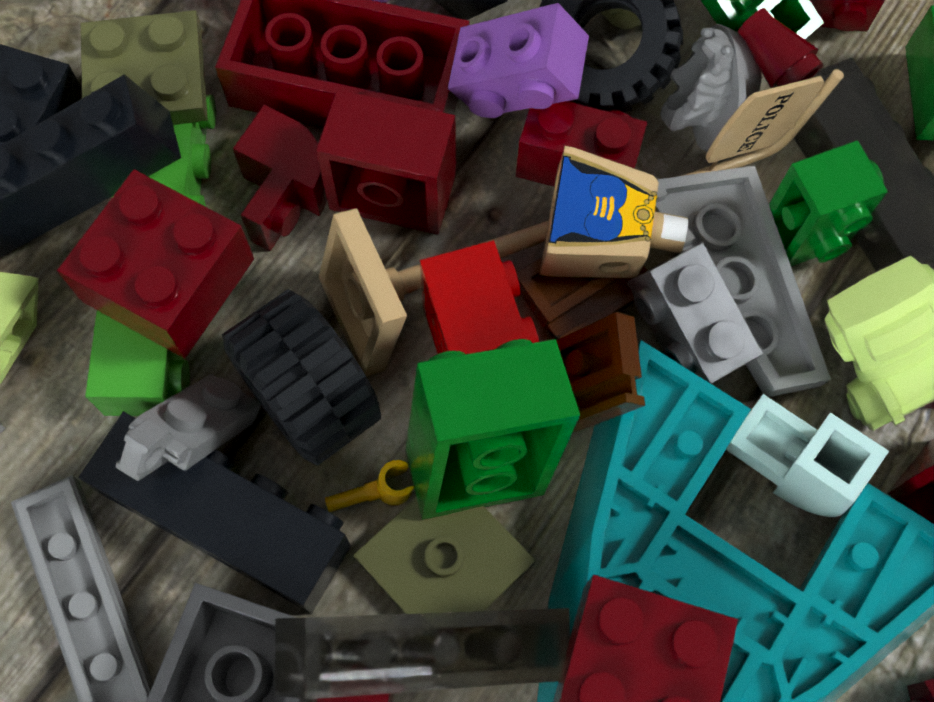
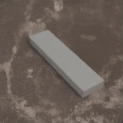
M71 475L12 501L11 504L78 701L146 702L153 686V681L80 481Z

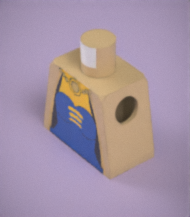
M565 146L556 174L539 275L596 278L636 277L648 258L650 248L681 253L686 240L688 218L655 212L659 182L654 175L574 147Z

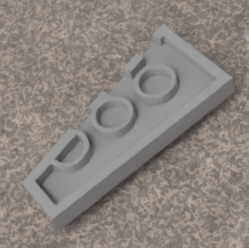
M755 165L657 179L659 184L655 212L688 218V230L681 253L703 242L763 353L745 364L762 393L767 397L819 388L831 380Z

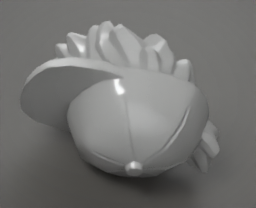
M720 24L710 28H703L700 33L701 37L692 44V53L687 62L678 67V69H672L669 76L675 82L678 89L668 97L660 112L661 119L672 132L692 126L697 146L708 152L719 132L739 106L751 94L760 91L762 83L761 70L746 42L738 32Z

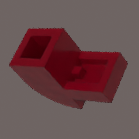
M263 105L233 147V151L243 178L260 186L241 213V218L250 241L271 251L281 236H288L295 228L300 217L301 207L321 216L327 198L316 154L318 143L315 137L300 122L266 105Z

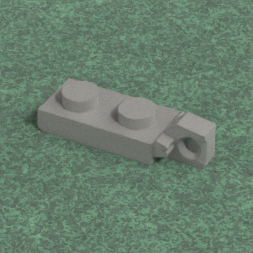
M210 374L137 416L129 425L130 429L124 437L126 444L121 460L116 463L115 468L137 481L168 461L186 471L251 426L256 420L261 404L259 401L243 393L235 383Z

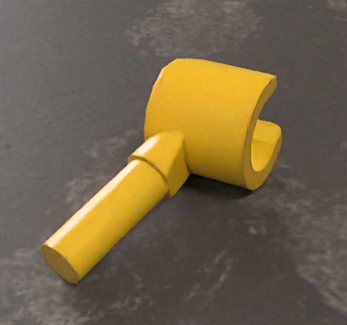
M392 460L381 468L378 480L325 497L328 511L333 512L358 503L377 499L391 506L405 503L411 496L415 486L406 487L403 490H394L387 485L385 479L406 472L409 466L408 463L402 460Z

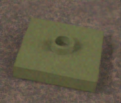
M417 497L353 555L360 566L441 655L536 562L526 549L484 506L422 520Z

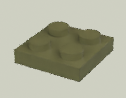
M196 10L80 23L82 98L125 74L170 111L173 125L208 121L202 31Z

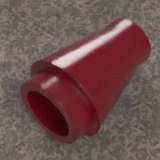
M765 8L758 10L750 16L738 30V34L746 42L770 88L813 78L823 66V63L816 56L819 49L775 19Z

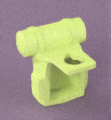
M910 255L867 276L827 300L829 312L824 320L831 342L844 362L853 361L857 378L846 385L848 391L846 396L850 412L856 420H860L864 426H867L873 432L890 422L895 426L904 422V416L934 401V270L928 264H921Z

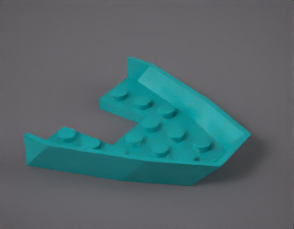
M641 340L638 344L642 378L635 381L637 395L644 396L645 406L594 425L549 596L537 702H553L583 588L593 574L738 619L720 702H835L934 615V524L867 483L856 501L842 514L799 589L685 515L751 409Z

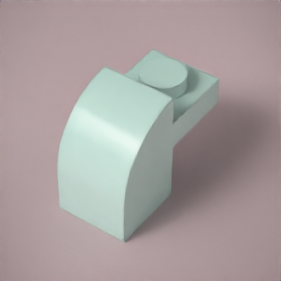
M764 394L749 412L726 448L732 455L777 485L773 492L775 495L802 510L824 517H838L844 514L856 501L889 453V450L831 412L817 430Z

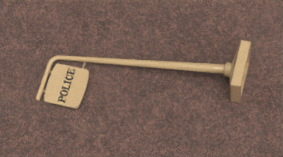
M835 69L825 82L821 76L751 94L730 117L710 146L705 158L708 163L713 164L680 176L740 168L779 152L793 140L842 80L844 74L842 71ZM733 157V158H731V159H728V160H725V161H722V162H719V163H718V161H720V160ZM356 208L333 214L319 279L352 354L367 377L386 370L407 317L401 302L404 300L405 294L419 290L422 286L420 264L398 272L394 267L385 269ZM548 221L492 239L495 241L500 259L545 242Z

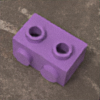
M559 3L460 27L448 90L463 101L471 112L485 118H497L506 112L528 108L545 109L554 103L576 100L579 97L589 35Z

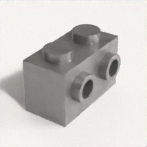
M703 242L626 282L634 296V303L639 314L650 325L663 349V354L710 384L763 354Z

